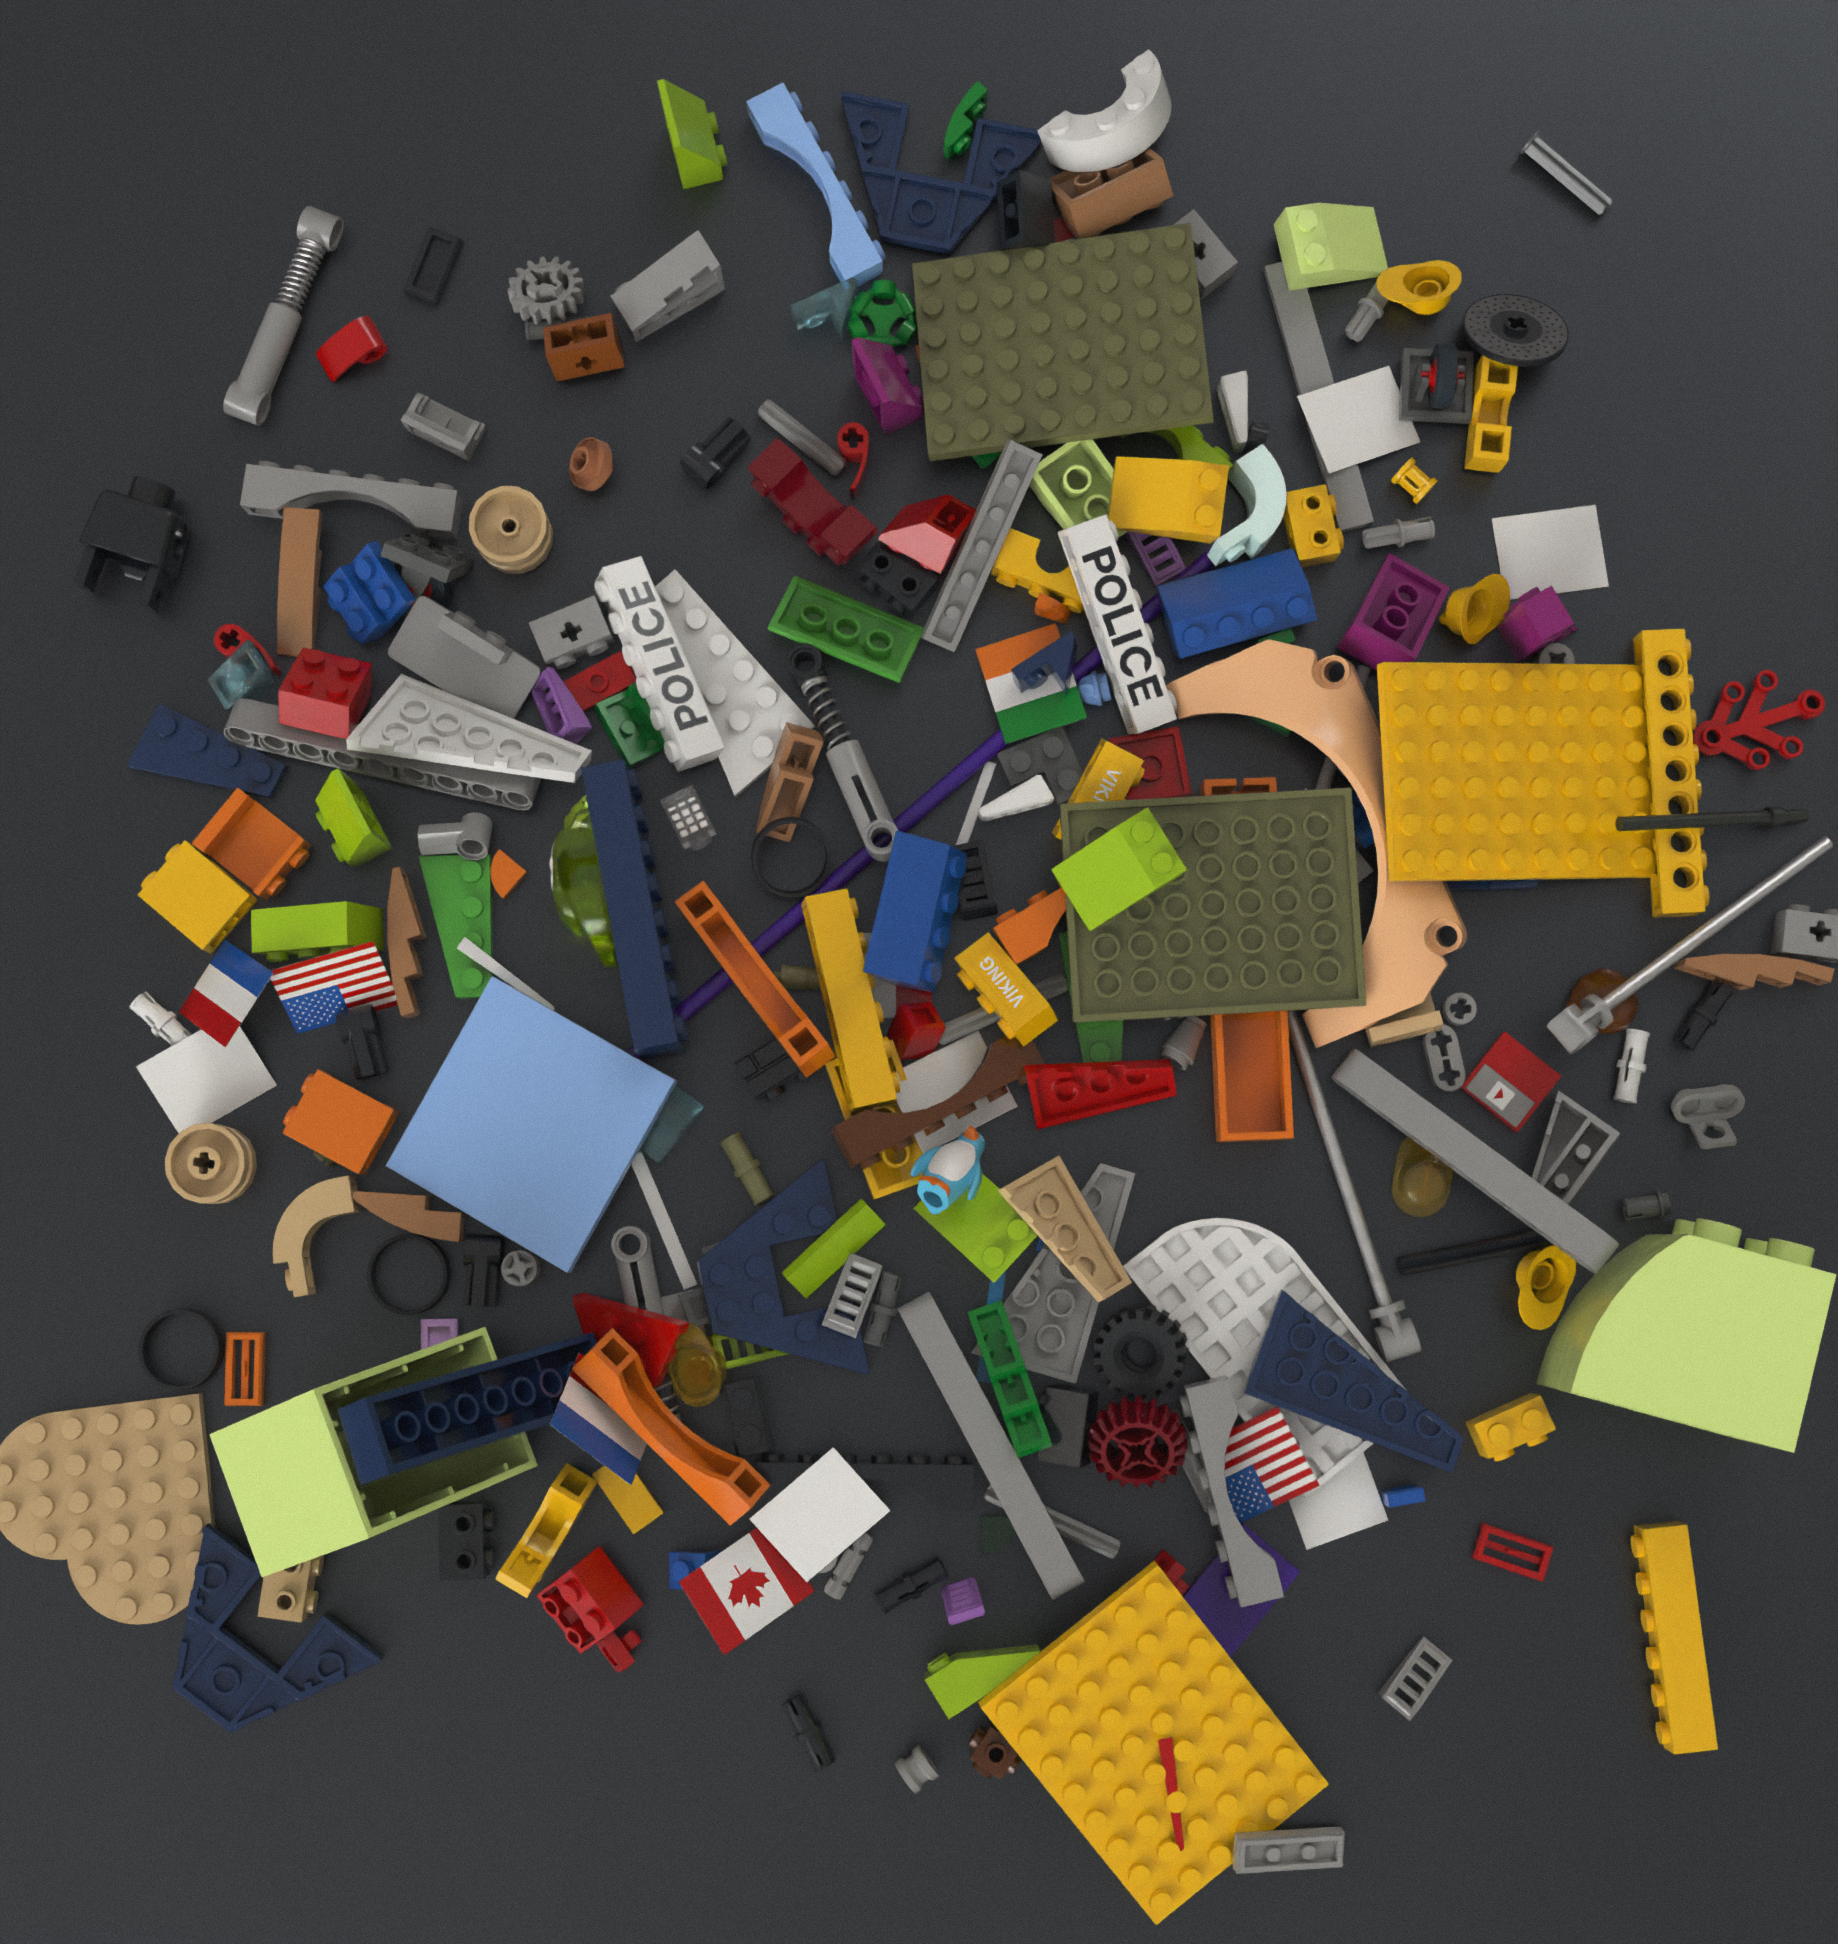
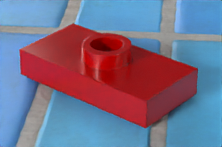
M619 651L563 682L585 713L593 709L596 703L627 690L630 684L636 682V677L630 666L626 664L622 651Z

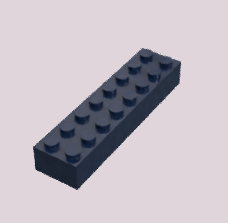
M624 759L582 767L583 781L634 1051L642 1060L685 1052L683 1042L689 1041V1035L685 1019L683 1020L682 1014H677L676 1007L682 1006L679 985H676L675 979L670 977V972L676 971L672 950L669 949L668 943L664 944L663 937L669 936V931L662 909H657L656 902L662 901V894L655 873L650 872V868L656 867L652 846H650L648 838L644 839L643 835L644 833H649V826L641 803L637 804V799L643 798L639 777L636 776L635 769L629 770Z
M591 1332L368 1396L337 1409L361 1485L550 1425L578 1353L584 1356L597 1343L594 1333Z

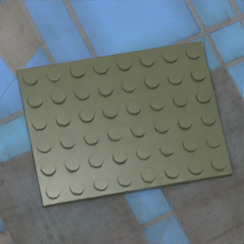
M1191 223L1055 242L1045 246L1001 250L912 263L927 448L930 461L1002 452L1007 439L1031 448L1214 423Z
M1351 788L1060 804L1063 861L1148 807L1187 869L1182 876L1090 932L1065 893L1073 1023L1367 1006Z

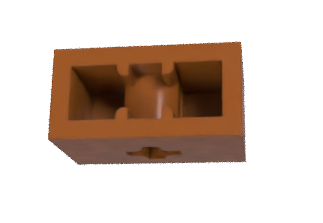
M612 313L543 327L545 353L556 381L625 367L622 341Z

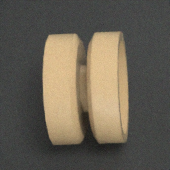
M500 486L487 491L475 502L469 515V532L480 555L492 568L505 574H523L536 569L546 560L553 546V528L541 502L531 492L518 486Z
M213 1123L194 1124L181 1131L170 1143L165 1157L166 1176L172 1188L184 1199L202 1204L228 1203L242 1196L253 1183L257 1170L256 1152L250 1140L237 1129ZM210 1160H214L215 1162L213 1169L209 1168Z

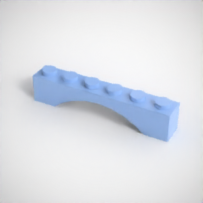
M782 82L746 101L748 116L764 145L780 151L796 161L811 175L822 191L832 220V237L829 247L830 264L846 293L883 274L882 260L886 259L880 243L877 240L871 241L866 230L869 229V225L861 210L855 212L850 203V200L853 198L844 180L838 182L833 173L836 170V166L827 150L822 152L818 146L817 141L820 139L811 121L807 123L804 121L800 113L803 111V107L797 94L794 91L789 93Z

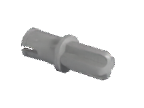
M1377 281L1367 296L1358 301L1359 308L1345 327L1346 336L1356 342L1361 341L1374 321L1383 316V308L1389 301L1379 293Z
M1431 516L1409 521L1395 519L1393 525L1364 530L1362 533L1363 544L1368 549L1396 544L1400 548L1405 543L1433 539L1435 536V526Z

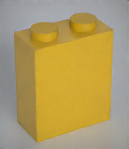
M184 840L182 844L178 843L168 851L165 856L166 862L158 871L151 872L141 884L143 889L137 895L200 949L212 954L259 899L195 845Z

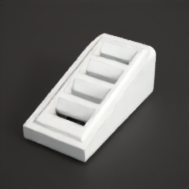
M1247 371L1221 376L1216 388L1235 454L1243 451L1248 438Z
M1036 775L979 808L978 817L983 822L1047 806L1053 803L1054 797L1042 776Z

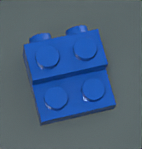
M378 541L367 543L350 564L340 566L323 586L329 595L327 598L329 606L341 613L348 624L346 627L348 635L352 639L359 641L361 645L382 639L416 600L392 562L380 556L382 547Z

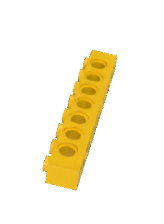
M1685 629L1642 630L1633 638L1634 663L1635 665H1640L1641 676L1644 677L1645 697H1642L1643 711H1646L1647 719L1645 746H1649L1650 767H1647L1648 781H1651L1652 802H1649L1650 815L1671 814L1668 808L1670 800L1676 801L1681 806V814L1698 813V800L1701 799L1702 787L1700 780L1696 779L1695 765L1699 761V749L1697 744H1693L1692 732L1696 728L1697 720L1696 712L1694 709H1691L1690 695L1693 694L1694 690L1693 676L1688 674L1687 660L1691 657V643L1685 637ZM1659 661H1665L1670 665V676L1660 672L1658 668ZM1662 695L1671 698L1674 703L1673 711L1666 710L1662 706ZM1664 730L1671 731L1675 735V746L1665 742L1663 738ZM1667 765L1677 769L1679 773L1678 781H1672L1667 777ZM1704 827L1654 830L1655 838H1651L1652 852H1656L1657 873H1654V877L1650 878L1653 918L1696 916L1706 912L1705 907L1709 904L1710 895L1708 886L1704 885L1703 871L1707 867V856L1705 850H1701L1700 836L1704 833ZM1673 835L1682 839L1684 843L1683 852L1673 849L1671 845V837ZM1676 870L1686 876L1687 883L1685 888L1679 887L1674 882L1673 875Z

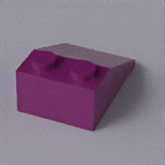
M859 337L851 340L854 376L884 436L921 419L922 405H924L923 395L917 385L911 386L906 376L910 374V371L902 354L896 356L891 345Z
M1388 553L1336 648L1376 671L1377 664L1382 662H1414L1450 587Z

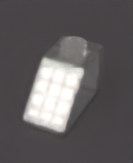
M693 784L660 800L684 850L689 847L693 851L698 850L712 842L710 837L716 835V832Z

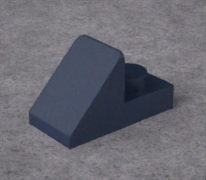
M1072 631L1011 669L1014 683L1021 693L1029 688L1033 690L1040 687L1047 681L1048 676L1052 674L1064 693L1068 694L1077 654L1076 639Z

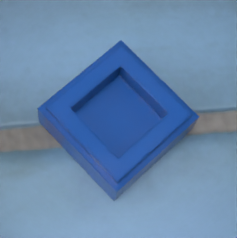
M1416 1484L1388 1488L1381 1491L1383 1504L1389 1508L1426 1501L1424 1489Z

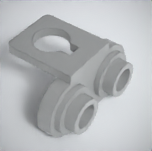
M1720 1084L1713 1087L1683 1089L1673 1099L1671 1111L1679 1122L1689 1125L1701 1149L1734 1146L1737 1143V1138L1726 1119L1734 1117L1741 1112L1745 1105V1098L1741 1090L1734 1085ZM1708 1126H1713L1714 1130L1722 1132L1724 1136L1712 1139L1703 1133Z

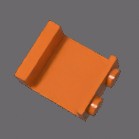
M238 787L192 842L198 849L215 859L254 890L253 892L265 900H268L270 896H277L283 890L287 883L285 878L293 868L298 869L305 863L310 854L308 850L312 846Z
M317 1069L315 1074L311 1073L305 1079L301 1087L303 1096L298 1105H293L285 1115L283 1124L286 1127L282 1133L360 1175H366L400 1111L332 1077L330 1073Z

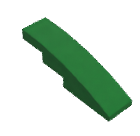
M1002 1300L967 1312L1017 1458L1052 1447L1051 1439Z

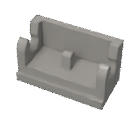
M419 392L415 395L408 410L401 419L408 432L470 461L487 429L485 424L470 419Z

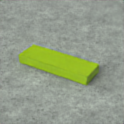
M861 1198L795 1259L782 1274L807 1299L847 1261L849 1254H855L886 1224Z

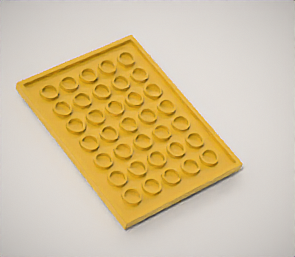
M1382 662L1377 664L1389 881L1654 877V873H1657L1656 852H1652L1651 838H1655L1654 830L1618 831L1615 826L1617 817L1650 815L1649 802H1652L1651 781H1648L1647 767H1650L1649 746H1645L1647 719L1646 711H1643L1642 697H1645L1644 677L1641 676L1640 665Z
M1155 1560L978 1702L983 1712L1156 1925L1233 1863L1234 1833L1273 1831L1329 1785ZM1172 1737L1178 1791L1168 1796L1165 1784L1166 1771L1162 1766L1158 1740ZM1171 1812L1181 1813L1184 1849L1180 1851L1175 1841Z

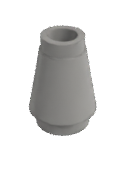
M1196 1016L1186 1017L1162 1045L1163 1052L1160 1057L1162 1059H1169L1172 1067L1179 1070H1186L1188 1065H1193L1204 1029L1207 1026L1206 1023Z

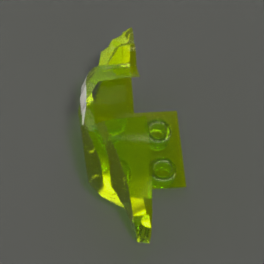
M585 795L571 808L570 813L564 818V828L559 831L554 840L549 862L551 868V889L558 915L564 926L575 935L589 941L605 967H618L614 957L615 946L589 807Z

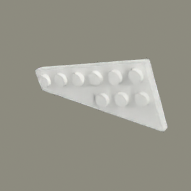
M674 570L658 583L655 589L725 748L718 758L736 798L771 768L786 722L813 730L816 728L691 586Z
M404 674L397 678L346 739L347 750L571 783L577 781L582 774L581 768L587 767L592 758V750Z

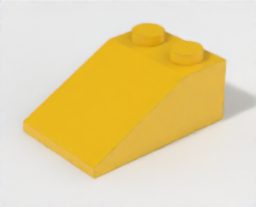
M1117 456L1114 464L1108 520H1111L1115 524L1116 529L1121 531L1211 544L1220 537L1229 466L1195 460Z

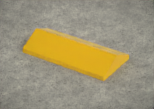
M893 1039L889 1040L892 1057L888 1058L890 1071H897L900 1082L905 1081L907 1078ZM834 1059L827 1062L825 1066L844 1119L847 1120L864 1111L849 1112L838 1061ZM896 1100L892 1104L869 1109L884 1113H902ZM915 1136L911 1137L914 1143L896 1153H894L892 1147L880 1153L881 1161L863 1170L873 1199L898 1192L919 1183L923 1173L916 1177L911 1176V1170L915 1162L923 1154Z

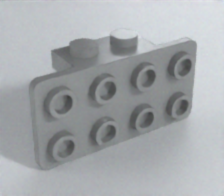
M428 596L418 597L388 648V655L445 692L515 719L540 677L541 668L506 646V640L489 630L485 633L474 626L476 622L469 616L459 611L453 613Z

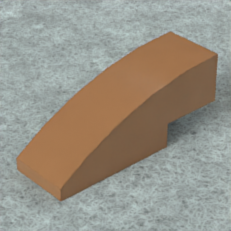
M786 722L766 783L756 826L757 834L767 824L776 819L800 817L814 780L812 772L824 743L820 731ZM797 824L778 826L767 833L766 836L790 842Z
M353 1191V1199L390 1224L434 1239L464 1242L467 1214L431 1211L432 1196Z

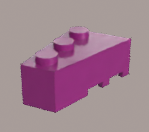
M1552 586L1543 591L1535 587L1518 598L1519 601L1510 606L1511 609L1503 614L1505 620L1497 627L1517 663L1527 660L1542 651L1546 646L1557 643L1578 631L1577 626Z

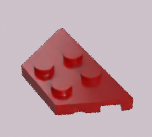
M583 1292L573 1295V1304L583 1334L593 1332L596 1342H598L613 1328L639 1354L643 1369L652 1387L660 1386L667 1373L668 1364L673 1361L678 1351L675 1348L677 1340L681 1334L687 1332L689 1322Z

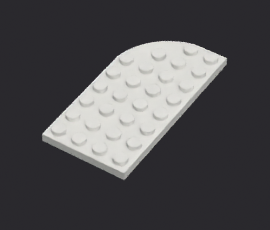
M1227 1218L1200 1219L1187 1222L1164 1232L1123 1265L1126 1273L1153 1306H1156V1311L1161 1313L1164 1309L1170 1313L1169 1319L1172 1321L1177 1319L1181 1324L1179 1330L1181 1333L1185 1332L1188 1339L1185 1343L1186 1348H1189L1190 1354L1209 1378L1212 1379L1224 1375L1229 1378L1237 1412L1244 1422L1277 1407L1271 1403L1244 1394L1243 1390L1280 1289L1285 1291L1292 1299L1354 1347L1394 1382L1404 1388L1297 1252L1284 1239L1263 1227L1246 1221ZM1278 1407L1320 1485L1303 1493L1302 1495L1305 1498L1374 1444L1373 1442Z

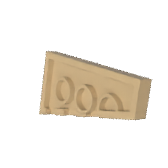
M1060 1156L997 1190L1097 1302L1105 1300L1132 1283Z

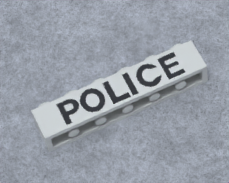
M1107 514L1059 531L1058 535L1128 735L1139 734L1176 720L1175 710H1177V703L1173 693L1170 690L1167 691L1163 679L1165 677L1164 665L1161 659L1155 656L1151 644L1154 642L1152 630L1147 623H1144L1141 616V598L1137 590L1131 587L1128 578L1130 567L1126 557L1120 555L1116 543L1118 541V532L1115 524L1111 520L1109 521Z
M639 556L602 567L594 585L597 598L600 602L605 603L609 613L608 621L610 628L614 634H618L623 645L622 654L628 666H632L637 677V690L642 698H646L651 709L650 719L652 725L656 730H660L665 741L664 751L667 759L674 763L677 772L716 760L725 748L642 557Z

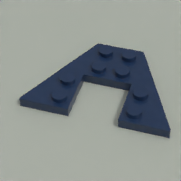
M841 90V101L880 239L884 242L949 255L997 198L996 182L1019 171L1042 144L1037 129L977 118L964 183L897 170L909 114V104Z
M825 1160L818 1161L696 1262L711 1333L862 1374H868L869 1368L860 1328L856 1338L823 1326L822 1322L828 1307L784 1317L769 1245L823 1234L837 1221ZM839 1310L834 1312L836 1315L855 1321L856 1317Z
M210 1523L203 1528L200 1554L195 1567V1579L190 1593L186 1614L187 1621L180 1645L179 1662L175 1671L172 1689L232 1733L257 1719H262L275 1713L280 1708L307 1698L333 1683L341 1682L348 1676L381 1662L384 1657L326 1612L281 1670L265 1660L222 1627L225 1620L261 1576L255 1558Z

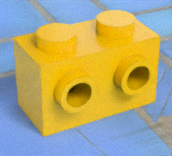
M1326 484L1286 492V507L1283 521L1289 548L1294 549L1301 567L1336 561L1341 553L1340 550L1344 549V539L1341 529L1335 528L1333 516L1337 513L1336 502L1333 494L1328 495Z
M1529 1393L1465 1422L1479 1455L1488 1459L1494 1458L1495 1462L1511 1457L1515 1454L1513 1448L1524 1443L1531 1447L1548 1440L1547 1433L1556 1430L1541 1395Z

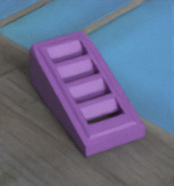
M1126 532L1124 534L1155 588L1157 585L1174 578L1186 568L1171 538L1157 536V540L1143 546L1141 541L1152 535ZM1162 546L1164 547L1165 552L1153 559L1149 558L1148 554ZM1171 559L1173 564L1157 573L1155 566Z
M546 667L531 691L548 733L577 744L592 729V726L553 667ZM549 687L550 692L547 694L545 690Z
M970 1577L942 1587L941 1593L949 1624L954 1625L984 1615V1605L975 1578Z

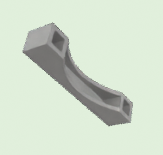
M259 461L258 465L246 464L240 506L249 515L283 519L284 507L305 508L316 503L333 500H357L375 504L394 512L410 523L419 533L431 538L457 541L463 499L459 492L454 490V487L449 484L434 483L433 487L420 486L419 482L405 478L398 479V483L384 481L383 477L373 474H364L363 478L349 477V473L340 470H329L328 474L316 473L313 468L295 465L293 469L280 468L279 464L270 461Z
M1224 1375L1184 1385L1185 1395L1179 1396V1401L1184 1418L1191 1417L1194 1431L1188 1432L1192 1452L1193 1454L1200 1453L1203 1467L1197 1468L1202 1490L1209 1489L1212 1503L1207 1504L1206 1508L1211 1526L1218 1525L1221 1540H1217L1215 1543L1220 1562L1227 1561L1231 1576L1224 1577L1229 1598H1236L1241 1608L1282 1598L1284 1594L1274 1558L1257 1545L1244 1531L1233 1511L1227 1493L1225 1452L1230 1431L1238 1416L1229 1378Z

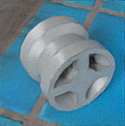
M1552 643L1536 655L1533 664H1558V662L1559 664H1574V654L1566 645Z
M516 1250L507 1254L503 1259L501 1272L504 1279L510 1285L517 1287L527 1286L534 1283L539 1277L541 1262L531 1251Z
M919 1745L912 1749V1755L908 1758H900L894 1763L903 1780L915 1794L922 1790V1786L926 1781L935 1780L940 1776L929 1756Z

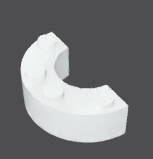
M1149 49L1121 69L1126 88L1122 96L1113 105L1100 112L1088 115H1077L1065 110L1037 130L1050 163L1061 169L1073 172L1101 171L1133 159L1157 140L1169 121L1171 99L1160 64L1156 56Z

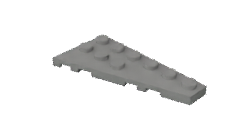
M1100 1163L1080 1192L1114 1250L1135 1173ZM1044 1244L1003 1305L1026 1370L1076 1384L1099 1302L1046 1244ZM977 1342L970 1353L982 1356Z

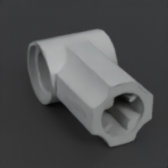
M472 812L464 815L461 822L419 825L417 835L421 855L458 853L461 857L468 860H481L488 854L493 823L486 815Z

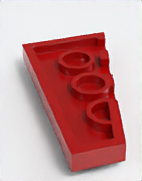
M1169 1059L1024 1065L1037 1130L1177 1096L1173 1067Z

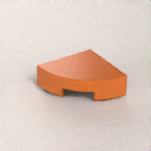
M1039 593L1034 613L1065 625L1068 623L1071 610L1056 599Z
M498 849L491 863L490 875L496 892L505 900L528 873L503 851Z

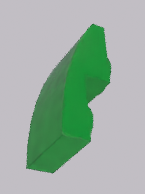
M979 81L963 97L949 122L944 139L943 157L948 161L956 153L961 155L970 147L973 142V122H976L977 118H980L987 109L988 89Z

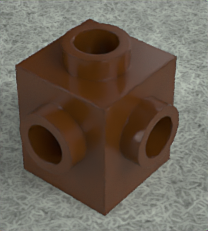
M990 1719L984 1728L979 1726L968 1742V1745L971 1747L969 1749L970 1759L974 1761L972 1767L986 1778L990 1779L994 1775L1001 1780L1006 1772L1012 1774L1022 1760ZM994 1747H998L1003 1751L997 1760L989 1755V1751Z

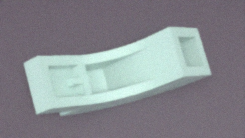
M1263 444L1236 460L1228 474V479L1245 501L1247 519L1215 540L1207 555L1215 566L1226 559L1229 562H1233L1244 552H1246L1250 559H1253L1268 544L1284 515L1287 496L1284 477L1276 460Z

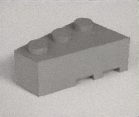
M697 230L631 281L621 284L610 297L614 309L636 343L723 292L725 286L721 266L703 236Z
M1558 1091L1532 1178L1570 1206L1616 1143L1620 1132Z

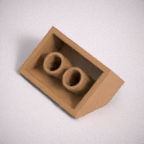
M1150 147L1133 159L1109 169L1094 172L1065 170L1049 178L1051 179L1052 201L1067 229L1077 239L1099 236L1102 231L1114 225L1127 223L1132 219V216L1146 209H1155L1162 205L1164 200L1174 196L1163 158Z

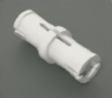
M148 992L141 993L131 1003L130 1009L147 1022L152 1028L151 1032L156 1037L161 1036L171 1046L192 1035L177 1021L176 1014L165 1010Z
M1626 1029L1627 1034L1622 1059L1617 1061L1616 1066L1620 1070L1613 1099L1620 1102L1637 1104L1636 1099L1641 1073H1645L1647 1067L1643 1063L1650 1033L1637 1029Z

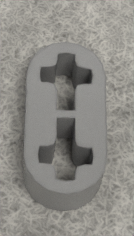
M1443 1024L1439 1031L1440 1035L1443 1037L1447 1036L1449 1043L1443 1045L1445 1056L1441 1057L1438 1045L1432 1046L1431 1039L1436 1037V1031L1423 1035L1422 1046L1432 1085L1441 1092H1452L1463 1085L1465 1069L1457 1035L1451 1027ZM1444 1060H1446L1448 1070L1456 1072L1457 1078L1451 1080L1452 1086H1448L1446 1081H1440L1439 1074L1444 1072Z

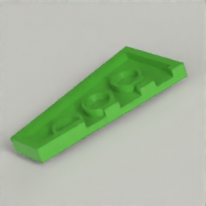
M487 854L481 860H468L460 855L418 856L455 997L457 999L480 998L493 973L458 950L457 947L463 938L466 937L493 958V900L490 875L492 856Z

